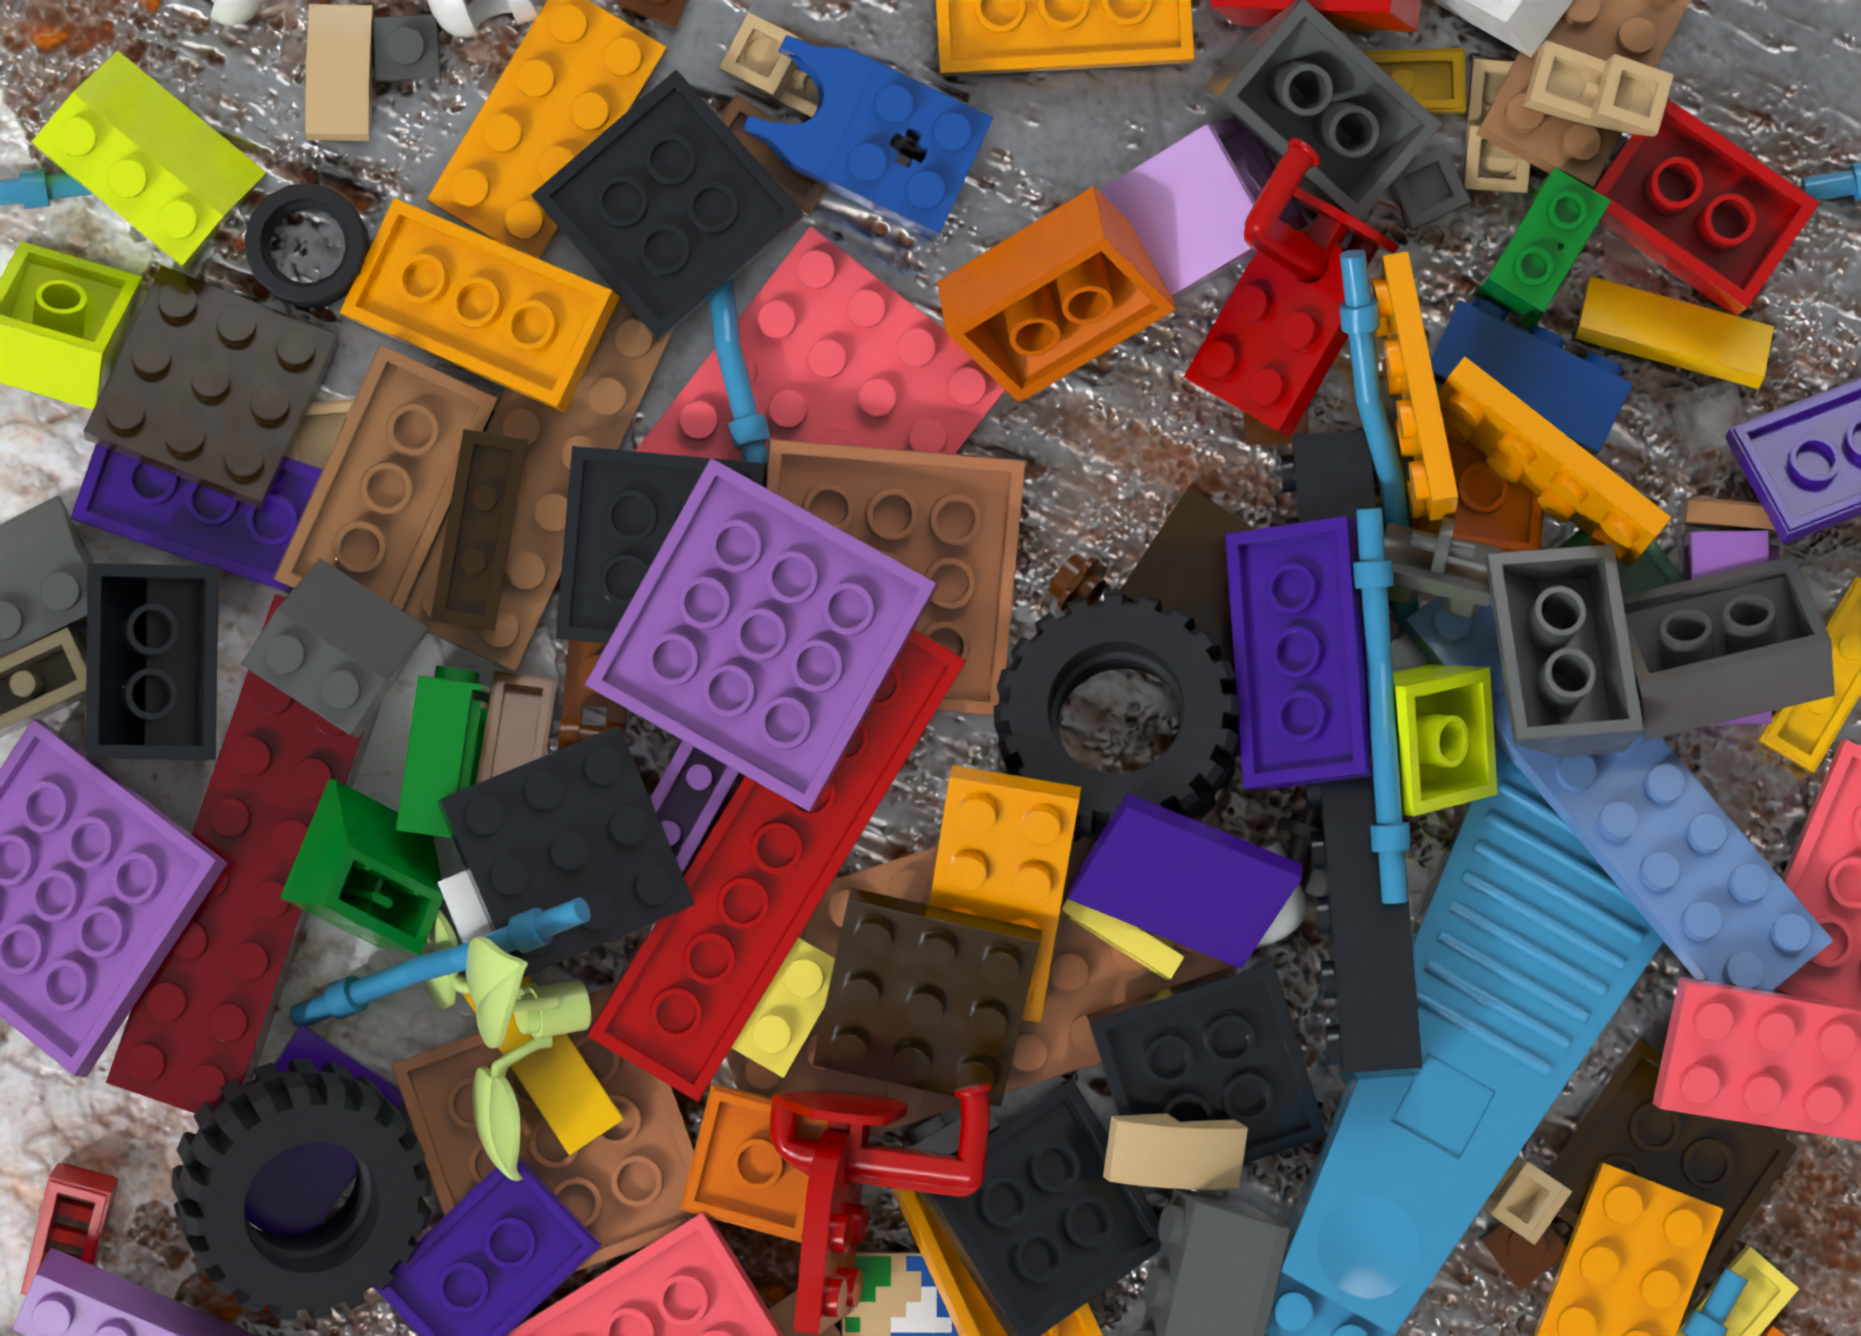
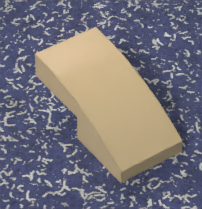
M309 4L305 79L306 140L370 141L374 87L371 74L374 39L373 18H375L373 5Z
M748 12L719 69L761 94L811 119L816 113L819 102L817 87L811 77L800 70L793 60L778 52L786 35L804 42L805 40Z
M1546 40L1539 47L1523 106L1594 127L1654 137L1658 134L1674 74L1613 54L1605 61Z
M1472 55L1464 154L1463 186L1465 189L1528 193L1530 163L1476 135L1516 58Z
M1167 1113L1111 1116L1103 1177L1109 1182L1147 1187L1196 1190L1239 1189L1248 1128L1235 1119L1179 1122Z
M1517 1156L1482 1209L1536 1245L1572 1191L1528 1161Z

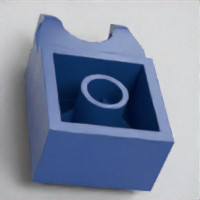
M786 35L778 52L793 60L800 70L809 75L813 80L819 97L816 113L806 122L793 125L782 122H767L749 115L741 131L766 144L789 170L931 239L940 234L994 117L852 49L813 46ZM907 136L915 141L914 149L920 153L919 161L911 159L906 166H902L896 162L898 151L891 147L890 144L892 138L901 141Z

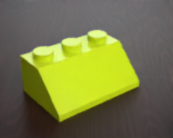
M118 50L72 92L31 141L37 150L81 184L185 271H187L267 174V172Z

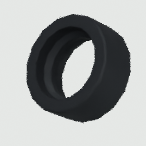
M313 183L287 185L268 195L252 213L245 234L247 262L257 281L279 300L302 308L328 306L347 296L354 280L360 274L364 259L370 249L368 230L355 207L335 190ZM313 208L326 212L338 222L344 234L345 252L341 264L332 275L319 282L301 283L288 279L277 269L271 257L270 241L274 228L284 216L299 209Z

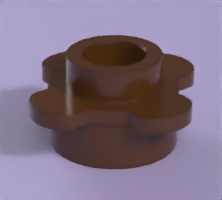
M1080 554L1071 556L1058 570L1049 587V595L1058 601L1057 608L1065 611L1064 614L1066 615L1069 613L1067 602L1084 596L1088 606L1095 605L1106 587V580L1103 578L1107 567L1100 563V560L1095 556L1088 560Z

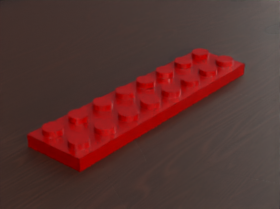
M914 629L813 812L805 810L744 775L683 875L695 905L658 920L653 924L588 1031L587 1036L698 1102L966 660Z

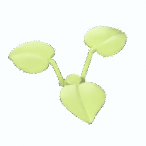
M440 910L437 913L421 955L459 945L452 926ZM475 937L471 939L467 950L466 978L458 972L423 982L430 998L441 1009H448L454 1006L456 991L470 993L473 1002H475L480 1035L489 1048L502 1046L512 1012H514L519 1031L523 1035L531 1033L533 1036L532 1040L495 1060L492 1063L491 1070L487 1066L477 1068L472 1092L475 1127L486 1153L504 1175L511 1180L519 1181L524 1180L517 1171L520 1150V1113L514 1091L505 1078L507 1070L511 1065L537 1050L552 1048V1036L587 1030L591 1022V1006L587 990L579 979L540 986L537 983L520 985L528 963L504 952L486 937Z

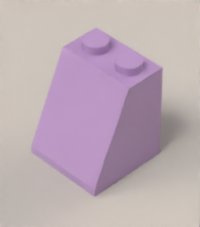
M1233 118L1202 126L1099 191L1131 223L1175 300L1257 254L1258 251L1248 246L1244 241V223L1276 166L1265 147ZM1291 198L1279 219L1298 231L1307 226L1308 223L1295 200Z

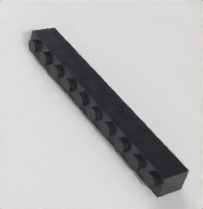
M1364 430L1292 435L1291 454L1280 455L1282 493H1294L1296 517H1285V525L1348 516L1356 520L1357 533L1356 510L1376 508L1372 455ZM1373 776L1306 784L1307 807H1319L1321 832L1310 833L1312 870L1325 871L1326 896L1315 897L1318 936L1330 935L1332 960L1320 961L1323 1000L1335 999L1337 1025L1325 1026L1328 1065L1340 1064L1341 1080L1419 1075L1423 1066L1409 898L1408 902L1384 904L1381 900L1378 852H1372L1370 835V825L1376 824Z

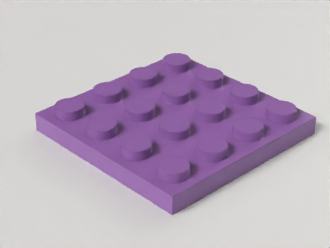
M711 458L585 685L805 810L813 812L939 584Z
M32 719L0 768V1016L72 1075L87 1078L228 863L96 760L84 758V751L48 723L37 719Z

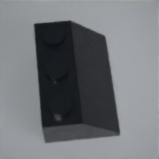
M88 563L84 758L174 761L216 760L219 566Z

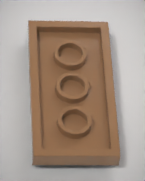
M1573 0L1542 44L1547 40L1605 61L1613 54L1656 68L1691 0ZM1539 48L1532 57L1519 51L1476 135L1547 173H1550L1556 167L1593 189L1622 132L1566 120L1524 107V100Z
M381 344L378 345L273 579L295 588L319 558H321L402 610L451 503L463 429L483 432L498 398Z

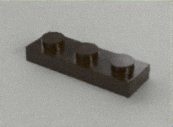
M463 429L431 621L496 631L528 440Z

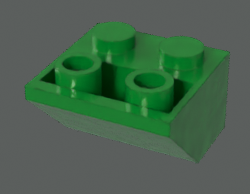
M329 779L280 898L376 947L421 955L444 899L437 883L442 881L433 835L397 831L398 812L337 780Z

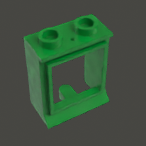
M1556 167L1536 187L1530 197L1534 202L1493 270L1477 285L1472 293L1474 297L1487 300L1508 312L1507 317L1527 329L1531 325L1538 324L1611 200Z
M436 665L434 678L418 675L396 825L397 831L452 838L437 801L476 784L489 703L483 702L482 698L483 694L491 695L492 689L491 687L479 684L480 673L472 670Z

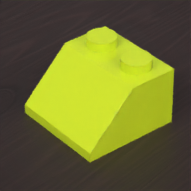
M20 241L0 277V383L93 410L123 348L141 288L142 276Z
M1427 664L1393 672L1403 815L1417 816L1498 795L1490 667Z

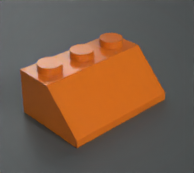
M1095 186L1085 190L937 281L946 334L1019 403L1176 310L1173 297L1131 223Z

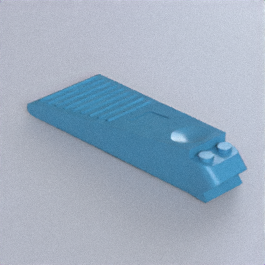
M1496 740L1495 755L1498 795L1465 804L1411 931L1423 1068L1419 1075L1348 1080L1327 1129V1136L1324 1137L1287 1224V1227L1290 1228V1233L1265 1336H1391L1392 1334L1395 1336L1663 943L1662 938Z

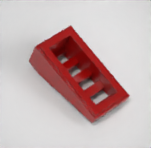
M57 1163L48 1178L20 1294L27 1295L37 1270L51 1249L48 1248L50 1240L84 1249L82 1257L66 1252L63 1253L96 1266L119 1182L117 1177L67 1163ZM63 1194H64V1195H68V1196H72V1197H75V1198L83 1199V1200H86V1201L94 1202L95 1205H92V1204H89V1203H85V1202H82V1201H78V1200H75V1199L63 1197ZM61 1215L90 1223L89 1229L87 1231L55 1222L56 1217Z

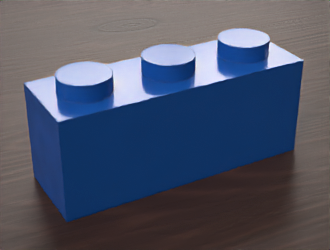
M1473 297L1470 304L1459 300L1453 306L1430 353L1435 382L1444 385L1448 376L1465 356L1592 456L1600 453L1633 383L1619 377L1623 368L1594 353H1588L1586 359L1583 360L1563 350L1565 340L1542 327L1531 325L1528 332L1513 326L1505 322L1508 312L1487 300Z

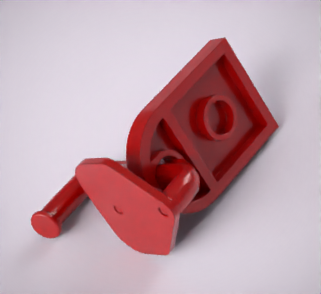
M1293 137L1287 142L1289 149L1273 170L1244 223V241L1258 252L1246 267L1184 375L1185 379L1289 438L1349 336L1348 333H1344L1341 330L1339 303L1345 300L1340 254L1349 250H1363L1366 252L1368 268L1378 249L1395 254L1400 247L1362 221L1298 187L1311 167H1317L1321 160L1318 153L1308 143ZM1291 198L1318 214L1309 231H1297L1279 219ZM1350 233L1353 237L1347 248L1344 249L1337 243L1342 244L1347 234Z
M991 1083L970 1085L954 1091V1096L960 1098L961 1103L958 1156L868 1144L869 1126L889 1125L907 1115L908 1104L903 1101L852 1093H772L769 1121L770 1140L781 1157L793 1167L809 1176L793 1331L819 1335L850 1314L851 1307H857L863 1287L862 1269L855 1268L857 1243L862 1244L864 1242L869 1224V1208L867 1205H861L863 1184L955 1197L969 1196L977 1192L982 1186L985 1177L990 1127L988 1092L992 1090ZM799 1114L812 1119L828 1121L829 1128L823 1132L820 1140L797 1137Z

